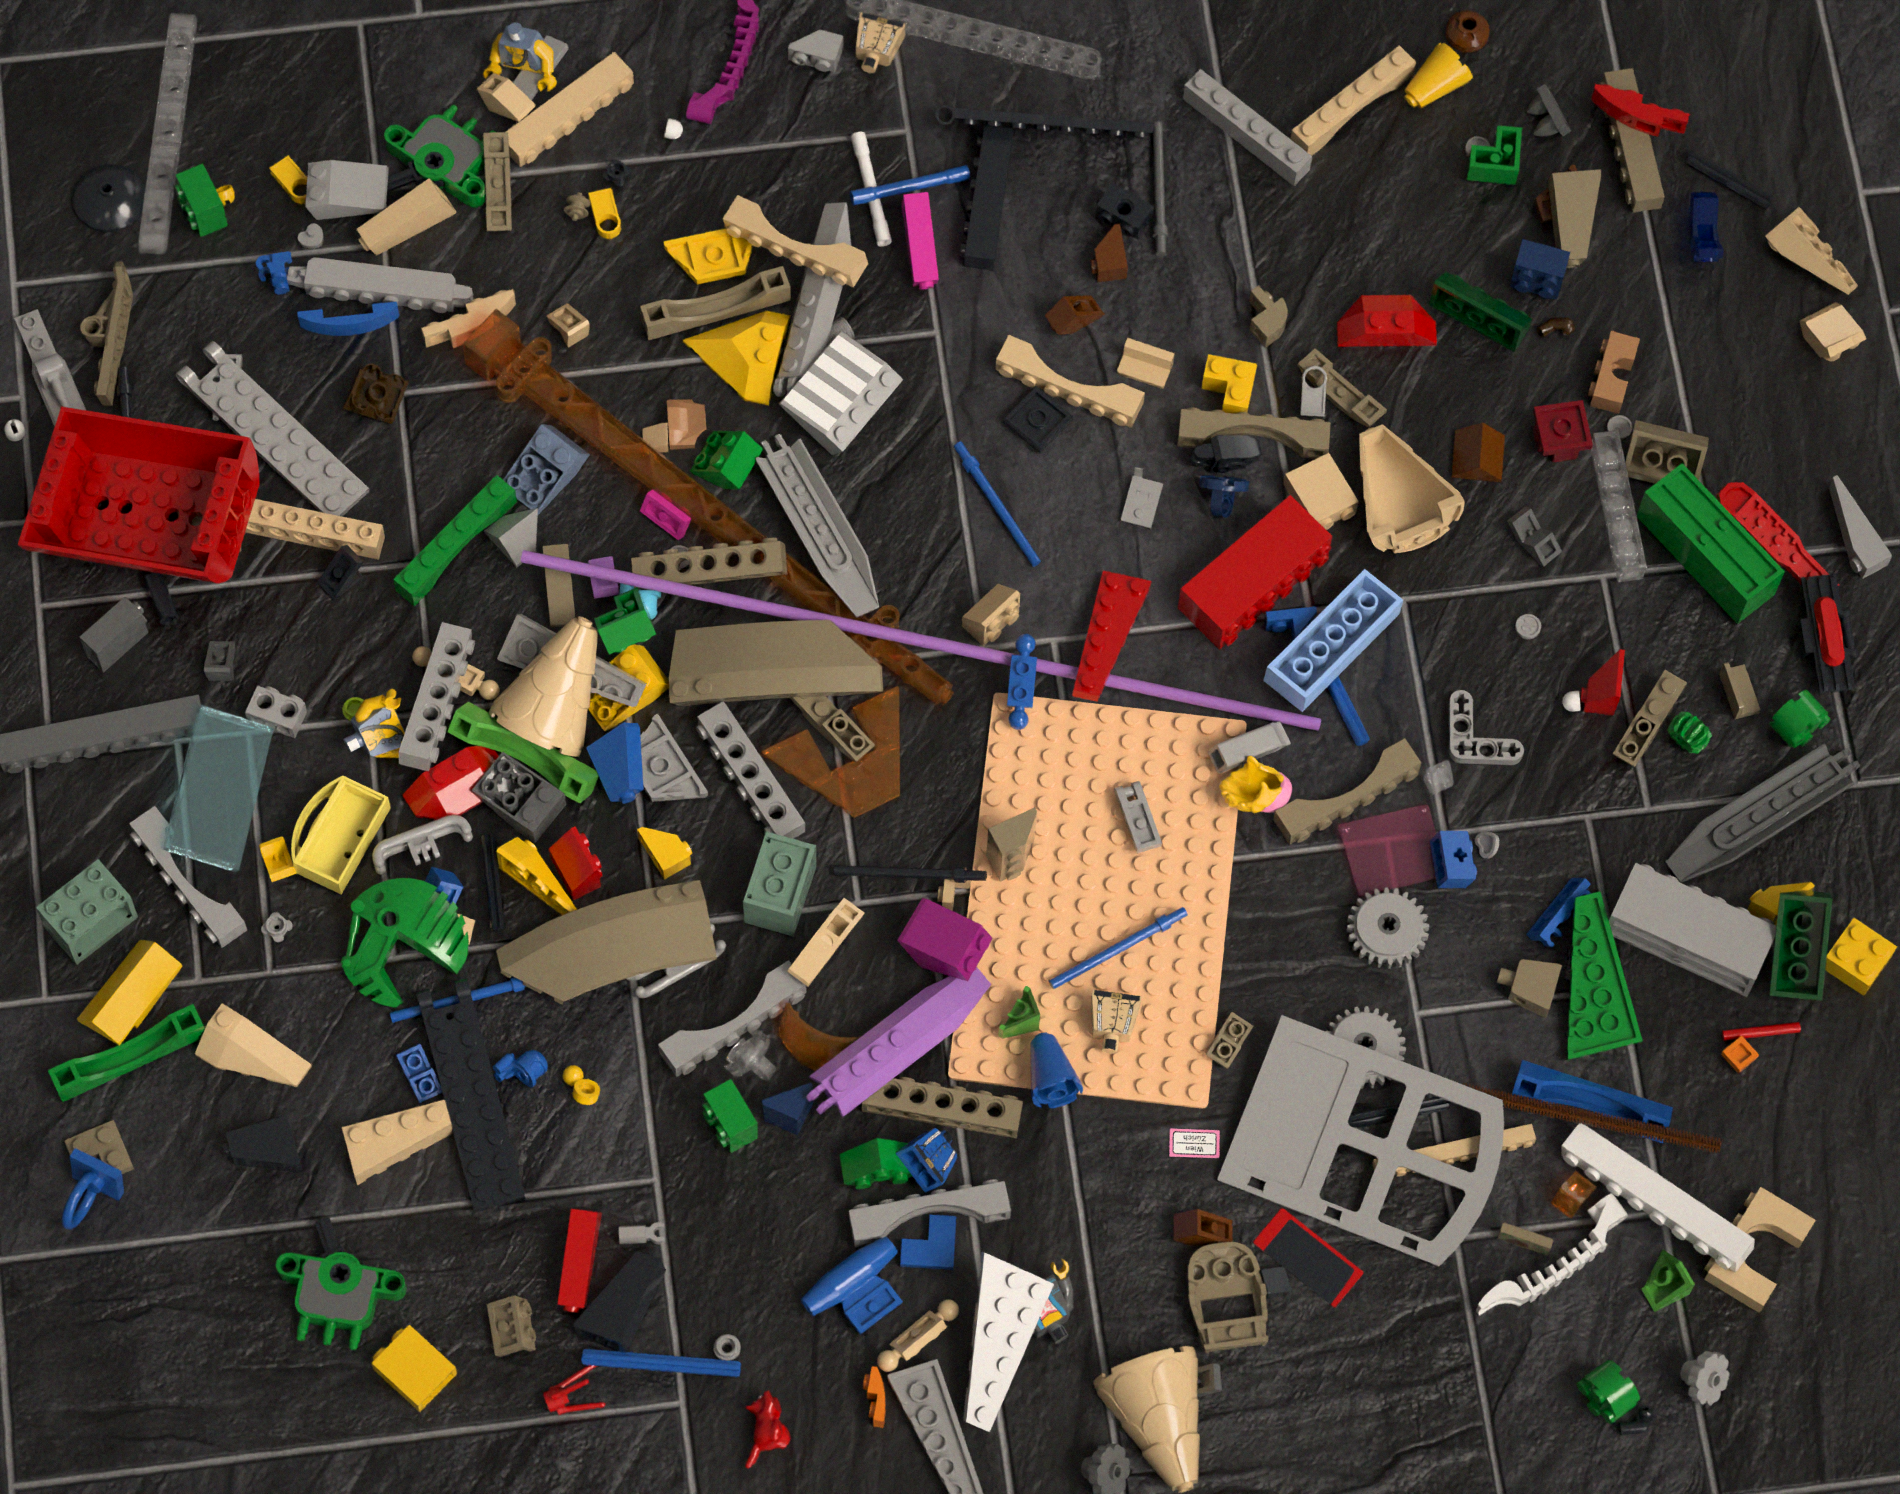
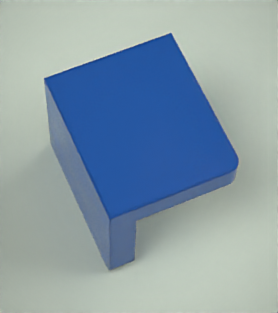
M431 867L425 879V882L437 887V893L445 892L449 896L447 901L450 904L453 901L456 904L463 885L453 872Z

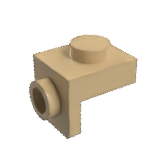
M944 880V887L939 886L938 902H942L943 907L953 911L955 888L970 889L971 881L955 883L954 880Z

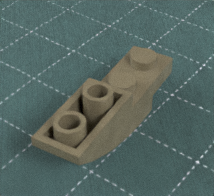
M1664 670L1641 710L1638 711L1619 742L1613 755L1635 767L1667 719L1687 682Z
M826 696L790 698L801 709L802 715L808 722L854 762L859 761L875 747V744L841 708L838 710Z

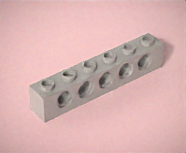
M442 622L399 749V764L429 771L431 763H436L439 755L438 742L443 741L447 727L444 726L446 719L450 720L453 713L454 705L451 704L453 697L457 698L460 692L461 683H458L460 676H465L468 662L465 661L467 654L472 655L475 640H472V629ZM454 652L457 653V655L450 656L448 655V653ZM441 674H449L450 676H448V677H442V676H440V675H441ZM440 695L442 698L435 699L433 696ZM427 717H434V718H436L435 720H432V721L426 720ZM420 739H428L429 741H427V742H419L418 740H420Z
M724 701L697 716L698 726L696 729L703 740L707 739L709 741L712 755L716 760L721 759L725 765L723 770L730 781L735 780L739 786L736 789L743 801H749L752 806L750 808L752 815L757 821L761 820L765 825V834L767 831L794 839L804 833V820ZM724 731L728 733V736L725 738H719L716 736V734L718 732ZM735 751L742 754L739 758L729 756L730 753ZM746 772H753L755 774L751 779H747L742 775ZM760 792L769 794L765 799H759L756 795ZM774 812L783 815L780 819H772L770 817Z

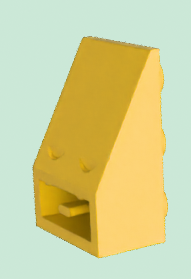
M630 645L609 662L647 683L636 707L605 698L597 693H590V706L588 710L605 732L655 701L669 688V680L644 646Z

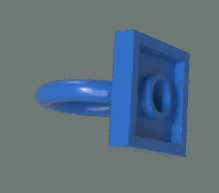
M76 1148L70 1155L72 1176L78 1182L72 1190L62 1214V1225L68 1230L78 1226L84 1219L97 1193L102 1192L118 1201L124 1194L121 1170ZM87 1189V1191H86V1193H85V1196H84V1198H83L81 1204L79 1205L78 1209H77L76 1212L74 1213L75 1208H76V1206H77V1204H78V1202H79V1200H80L82 1194H83L84 1191Z

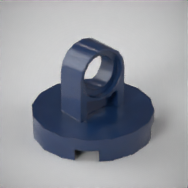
M1201 475L1199 487L1212 489L1211 513L1213 516L1227 518L1233 510L1235 492L1248 491L1249 481L1236 477Z

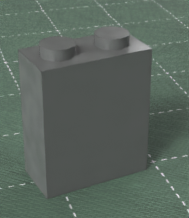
M126 597L120 600L80 636L86 657L103 673L148 634L147 620L143 616V608L136 601L131 603Z

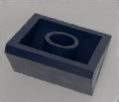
M812 1083L763 1099L762 1117L764 1121L798 1135L813 1105V1100L809 1102L806 1098L813 1090Z

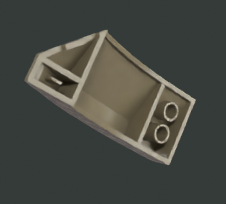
M832 620L762 622L676 630L669 672L670 703L678 706L721 703L723 701L843 696L883 692L882 666L872 659L854 640L840 630Z
M700 880L645 889L591 904L548 921L496 950L501 974L509 978L513 976L523 981V985L540 994L544 992L554 997V1001L562 1005L564 1001L639 974L717 959L706 900Z

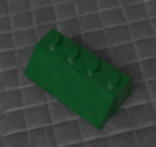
M1445 272L1434 282L1429 302L1431 307L1509 350L1516 351L1529 331L1532 321L1525 312L1511 308L1502 299L1491 297L1480 287L1471 286L1455 274L1451 275Z
M1806 890L1780 893L1770 996L1822 1000L1833 899L1831 893Z

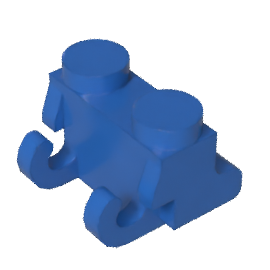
M287 251L263 255L256 260L259 279L265 282L264 274L271 273L270 282L276 294L289 292L287 281L289 267L285 268V263L290 264L292 262L291 253ZM263 262H268L266 267H263Z

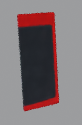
M1284 1208L1280 1209L1253 1242L1333 1307L1339 1304L1363 1275L1361 1269Z

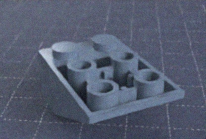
M541 424L503 480L515 489L516 498L530 509L538 508L537 515H539L574 478L590 454L552 425Z

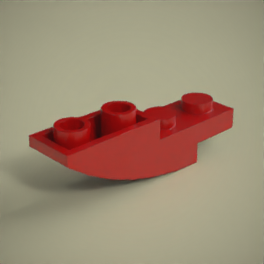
M1595 84L1591 100L1620 123L1657 137L1659 136L1660 129L1684 134L1689 118L1688 113H1684L1679 109L1661 108L1652 103L1644 104L1642 103L1643 94L1633 90H1621L1607 84Z

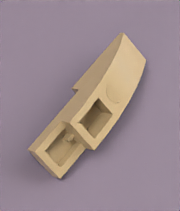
M513 289L498 291L493 296L484 299H474L469 304H466L467 314H456L448 320L432 322L426 327L421 328L426 347L450 340L452 347L455 348L488 332L516 305Z
M843 898L787 972L806 986H809L862 918L864 912Z

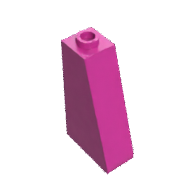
M928 192L903 195L901 206L913 286H919V289H930L934 287V284H938L939 277Z

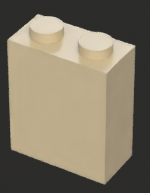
M1329 453L1285 474L1283 484L1288 493L1326 530L1332 527L1334 522L1340 519L1348 520L1355 515L1359 501Z

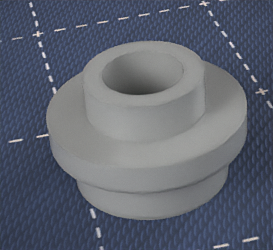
M722 1335L714 1343V1353L720 1360L732 1361L740 1353V1343L732 1335ZM724 1345H730L732 1350L726 1353L722 1348Z

